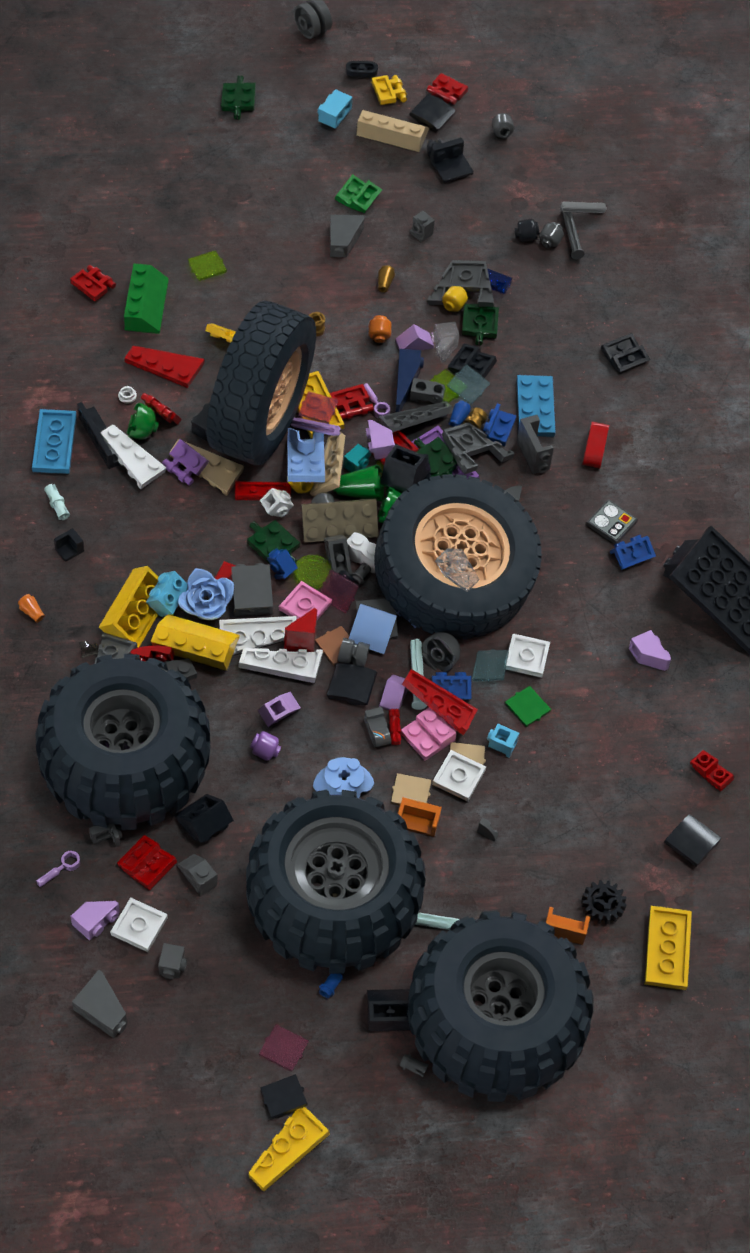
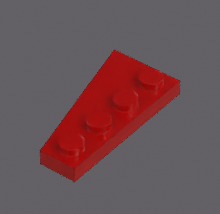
M132 346L125 356V363L186 388L190 386L205 364L202 358Z
M411 669L402 685L464 736L478 709Z

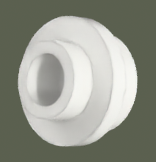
M125 386L119 391L118 397L123 403H132L136 400L137 395L132 387Z

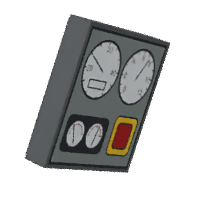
M608 499L587 521L586 526L613 544H617L637 523L638 518Z

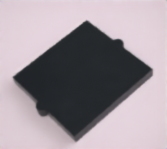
M296 1074L260 1087L265 1099L264 1105L268 1107L272 1119L308 1106L303 1093L304 1087L300 1086Z

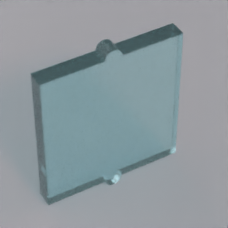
M466 364L459 373H455V377L447 386L472 405L479 396H482L483 391L490 383Z
M495 649L478 651L473 681L490 682L493 680H504L509 651Z

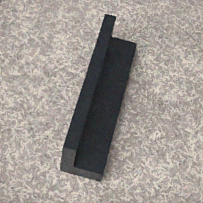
M82 402L77 403L78 418L108 469L121 465L118 462V457L111 452L101 435V432L107 427L96 408L86 409Z

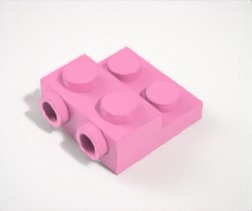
M429 707L418 714L416 720L402 728L400 734L426 761L450 745L451 742H454L457 730Z

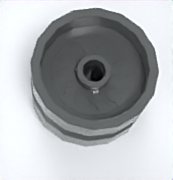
M308 0L295 6L294 19L296 25L306 38H314L320 33L331 29V13L323 0Z

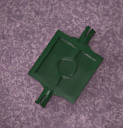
M240 75L237 76V83H223L222 111L234 112V119L236 120L237 115L238 120L241 119V112L255 110L256 83H243L244 77L242 75L241 79Z
M464 304L462 335L476 336L475 344L478 345L479 342V346L483 344V337L497 338L499 307Z
M439 437L428 444H424L420 438L414 440L413 443L419 448L417 452L429 455L431 477L452 474L453 470L459 466L448 446Z
M276 520L264 527H260L256 521L250 523L249 527L256 533L247 539V544L269 563L267 560L268 554L274 549H287L295 564L298 563V560L291 554L300 547V542Z

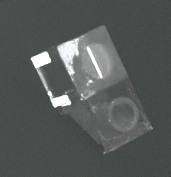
M456 322L435 324L434 332L431 334L432 341L436 342V354L440 356L441 362H445L458 347L459 332Z
M447 548L435 560L443 575L465 592H468L480 580L462 549Z

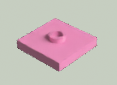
M301 581L280 604L279 610L288 616H296L297 620L313 608H316L318 620L332 604V599Z

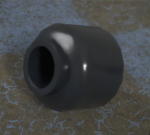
M532 218L518 221L517 228H514L516 238H520L523 243L536 240L537 235L540 234L538 222H535Z

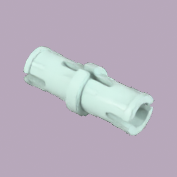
M55 484L47 485L44 490L49 497L50 506L56 511L59 520L67 519L70 513L64 504V498L60 496Z

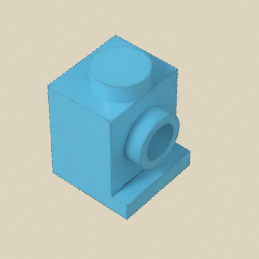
M497 724L495 730L491 729L488 734V747L500 751L510 758L518 742L519 732Z

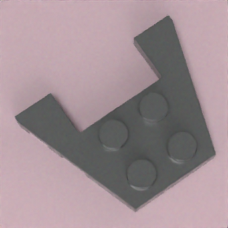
M452 260L442 275V280L439 284H436L433 294L429 295L427 299L428 305H443L442 297L451 286H460L468 292H480L479 306L494 307L486 261Z
M469 422L445 429L442 433L444 441L464 474L474 472L478 467L477 463L470 457L472 455L490 450L501 462L510 460L515 455L513 451L509 450L507 452L501 448L502 444L498 441L492 442L486 438V433Z

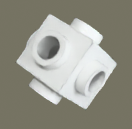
M271 488L260 500L268 514L281 518L294 506L290 500V495L286 491Z

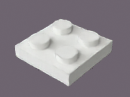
M512 634L504 669L542 678L550 642Z
M450 750L432 785L465 801H469L486 771V766Z
M130 898L113 926L111 935L148 952L166 922L168 915Z

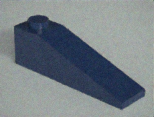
M399 350L396 412L402 411L411 393L413 378H418L420 368H423L424 358H421V350Z

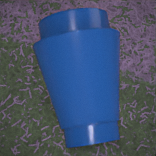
M458 401L454 405L449 421L450 426L461 425L470 414L471 406L467 402Z

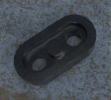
M349 61L346 64V73L351 77H374L378 73V65L373 61Z

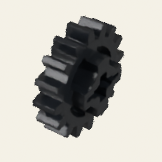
M599 880L598 885L592 882L590 887H586L585 893L582 896L583 902L581 906L586 908L585 915L591 914L590 920L597 918L599 924L602 920L609 924L610 919L616 922L618 916L622 917L627 904L625 902L627 898L622 896L623 889L617 890L618 884L611 886L609 880L606 884Z

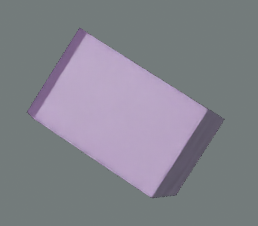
M414 324L395 340L398 350H426L434 348L430 333Z
M392 675L387 680L379 707L386 710L400 709L408 691L402 685L405 678Z

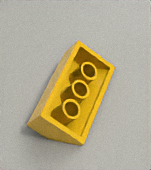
M148 566L132 570L99 626L104 633L136 642L137 648L140 647L158 616L146 603L150 591L158 582V576Z
M167 614L157 624L151 643L153 646L172 647L175 656L185 659L190 658L191 661L227 671L240 635Z

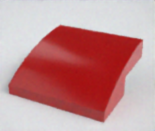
M144 835L117 862V865L142 886L151 890L177 863L176 857L161 849L159 843Z

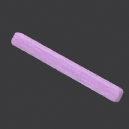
M293 418L291 423L292 427L332 436H339L341 434L339 426L302 418Z

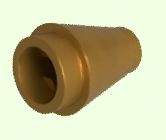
M384 265L378 271V290L380 292H388L395 277L394 268Z

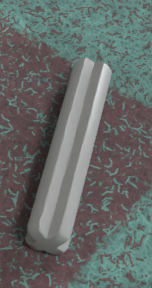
M561 202L560 205L562 212L605 213L607 209L605 203Z

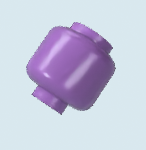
M263 731L260 734L256 733L250 748H252V753L255 756L268 761L273 756L277 757L281 746L278 745L279 739L276 736Z

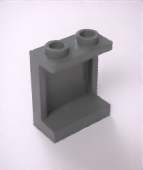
M538 415L520 419L517 443L533 474L543 473L550 469L554 450L552 445L542 447L537 438L540 423Z
M257 563L251 566L238 564L231 567L232 582H234V615L273 614L270 564Z

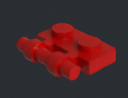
M441 73L432 82V86L428 85L426 91L435 97L442 98L446 103L455 105L457 100H460L468 92V86Z
M92 265L87 267L88 273L82 269L70 278L72 285L95 302L108 292V286L111 289L116 287V283L112 281L113 279L110 276H105L99 268H94Z
M363 384L330 393L337 410L343 409L344 411L339 413L342 419H352L353 416L359 414L366 415L374 410L373 404H365L369 402V395ZM358 405V408L350 409L351 406Z
M142 394L141 399L156 414L161 415L168 423L172 421L177 425L182 419L166 405L159 402L152 395Z

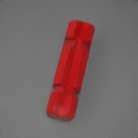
M399 709L389 710L391 745L401 744Z

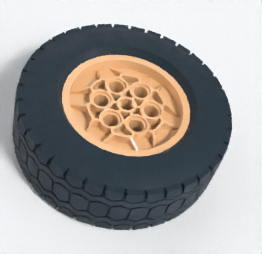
M265 300L257 303L248 312L226 351L227 353L224 356L213 388L206 428L210 447L223 454L254 465L263 464L273 455L291 425L309 378L316 344V324L312 317Z
M448 474L441 477L440 475L430 477L417 484L415 483L405 490L389 509L377 538L374 566L376 577L378 578L377 581L381 590H383L382 593L387 601H390V605L396 612L399 611V615L407 621L411 619V624L418 628L422 626V630L428 633H448L455 639H460L461 636L462 639H467L474 636L475 638L484 636L487 633L490 634L506 625L520 611L537 580L542 553L539 534H537L538 531L534 522H532V518L527 511L524 512L525 508L518 501L515 502L516 499L508 492L504 494L505 490L497 485L492 487L493 483L482 479L480 482V478L469 476L467 479V475L455 474L453 476V474Z

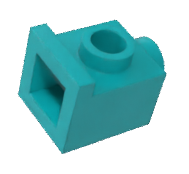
M357 444L344 456L343 468L349 472L365 468L369 463L370 451Z

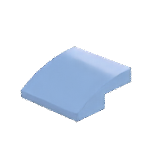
M360 604L349 639L354 640L356 644L359 642L370 644V650L384 654L397 615Z

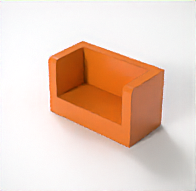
M402 797L398 814L405 820L408 831L435 837L442 807Z
M549 907L546 923L555 928L554 936L558 939L561 937L563 939L567 938L570 942L583 945L590 917L586 916L585 921L581 922L552 914L554 908Z

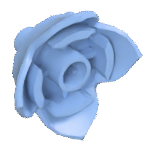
M195 568L188 578V589L181 593L178 604L185 612L195 615L199 619H217L225 613L226 606L232 599L234 582L227 578L215 579L210 572Z
M339 757L330 760L328 765L317 774L313 788L316 791L327 790L329 795H341L342 790L355 791L357 798H360L362 792H368L372 789L374 780L357 759Z

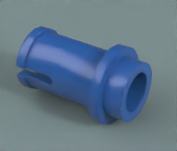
M330 974L324 984H320L319 993L325 998L334 996V990L343 979V976L341 974Z

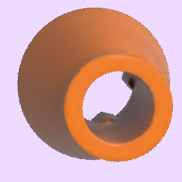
M26 594L18 601L19 609L36 623L45 617L34 596Z

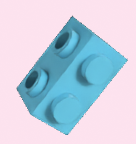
M335 89L332 94L328 95L324 104L319 106L317 111L319 114L318 121L336 129L352 109V96Z
M175 571L162 573L158 577L156 586L150 591L146 603L160 617H164L167 614L173 615L179 605V596L188 589L187 582Z

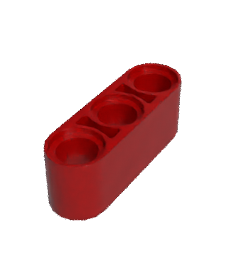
M592 421L583 465L601 468L609 425Z

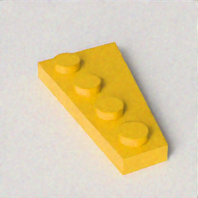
M306 1107L297 1109L291 1117L289 1116L284 1123L283 1129L273 1138L267 1151L263 1152L249 1171V1177L263 1191L268 1189L330 1135L329 1130Z

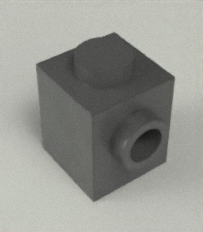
M167 943L163 944L158 965L159 975L167 979L180 978L181 971L185 972L187 959L184 958L185 947Z

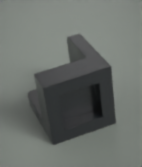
M73 528L54 538L55 550L65 562L84 552V542Z

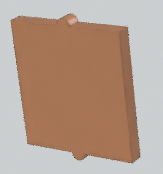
M342 626L332 631H327L325 635L315 639V642L323 650V653L333 666L339 663L337 660L343 638L349 639L348 633Z

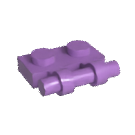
M180 439L170 452L174 460L170 462L168 459H165L162 464L168 472L174 473L182 483L185 482L190 486L194 482L190 477L191 474L194 473L199 476L209 460ZM183 464L187 468L182 471L178 466Z

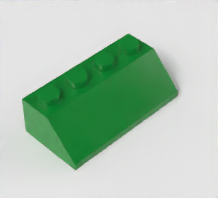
M133 264L124 313V327L126 331L160 334L169 278L152 265Z

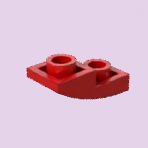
M144 646L132 649L130 654L139 655L140 660L145 662L149 658H155L162 662L173 661L175 656L172 647Z
M704 750L690 761L694 769L720 791L734 780V775L721 767L719 760Z

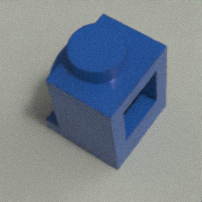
M274 549L268 554L267 560L270 563L271 570L276 573L274 575L275 579H285L298 568L287 549Z

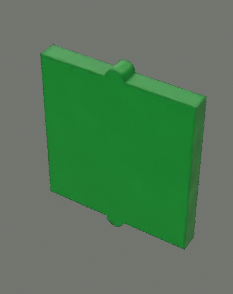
M528 686L521 692H516L513 697L505 701V705L525 727H528L535 721H540L541 717L551 712V708L531 686Z

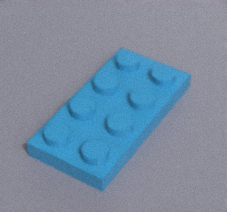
M517 375L518 427L520 419L538 415L540 423L537 436L555 437L553 376Z
M40 409L32 472L70 474L77 418L76 411Z

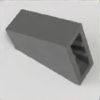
M330 215V257H348L364 230V215Z
M98 970L72 1001L73 1010L114 1038L118 1033L121 1034L127 1026L126 1012L103 972Z

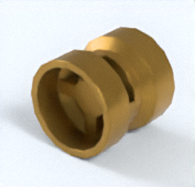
M313 312L309 316L315 321L316 337L323 335L325 331V316L320 312Z
M475 407L471 410L469 416L466 417L463 424L469 422L478 429H481L488 416L484 410Z

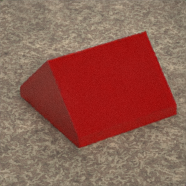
M313 608L285 627L284 649L291 652H298L299 649H307V652H314L317 626L316 608Z

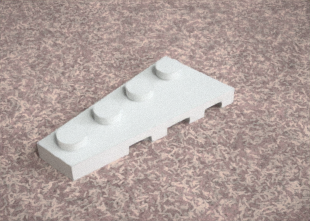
M112 424L101 432L111 452L118 457V462L126 467L129 476L137 481V486L140 490L165 473L166 467L115 425Z
M296 616L219 620V626L221 630L240 635L233 653L235 655L242 653L243 648H260L284 641L285 627L296 621Z
M243 648L239 668L315 683L323 650L307 652V649H299L298 652H287V649L270 651L269 649Z

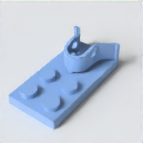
M288 428V482H325L324 434L313 432V439H300L299 431Z

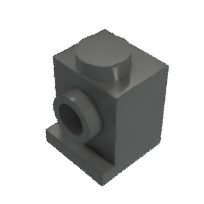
M421 211L413 217L412 229L409 233L422 242L433 235L435 220L426 212Z

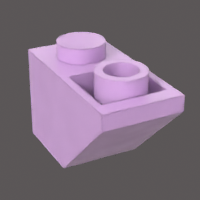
M368 420L369 428H366L367 438L371 439V442H368L369 451L374 453L375 460L386 458L395 446L392 430L373 420Z
M650 630L631 638L629 650L638 663L664 671L668 670L671 657L669 652L662 647L658 636H655Z
M288 692L267 702L258 712L266 725L270 727L301 707L292 693Z
M116 901L85 902L71 915L72 925L87 939L91 940L94 936H99L109 922L112 923L117 919L119 903Z

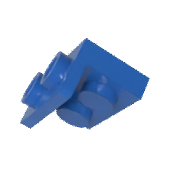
M497 403L495 409L490 411V421L485 423L483 432L487 434L486 438L492 442L498 441L502 446H506L516 421V415L500 411L501 404Z
M641 535L630 538L631 542L627 544L624 541L614 545V549L610 550L611 554L615 553L621 570L656 557L648 536L641 538Z
M436 672V676L431 677L432 682L458 698L471 700V676H467L466 672H455V676H447V672Z

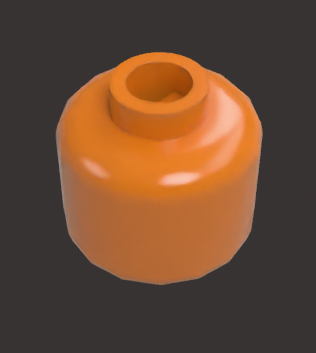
M378 315L370 320L369 337L375 340L376 343H384L385 340L391 337L392 324L386 316Z

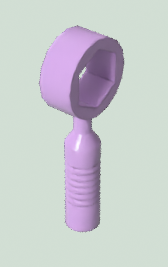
M367 383L364 384L369 399L376 404L374 406L375 417L379 418L378 416L390 414V406L385 402H378V398ZM378 409H385L386 412L379 413Z
M75 851L65 852L61 858L62 865L53 868L36 880L38 886L42 887L55 878L62 869L68 871L76 870L80 865L78 853ZM71 856L76 858L77 862L69 865L64 860Z

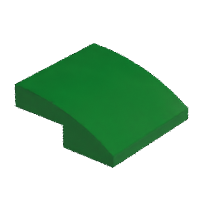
M352 174L336 195L335 200L354 210L366 212L382 189L368 180L365 183Z

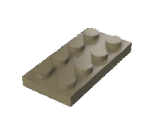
M376 499L301 504L304 542L324 541L326 537L343 535L348 539L354 532L362 534L366 538L378 537Z

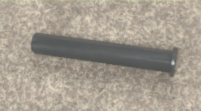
M562 212L572 248L571 257L573 259H581L584 257L585 252L580 246L572 212Z

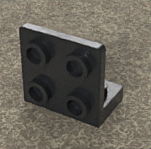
M462 138L431 146L430 161L444 183L473 175L474 171L463 155L464 141Z

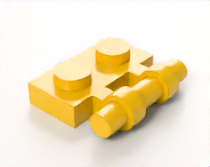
M387 75L372 78V85L380 105L396 103L397 97L401 102L407 101V93L402 88V81L397 75L392 76L390 80Z

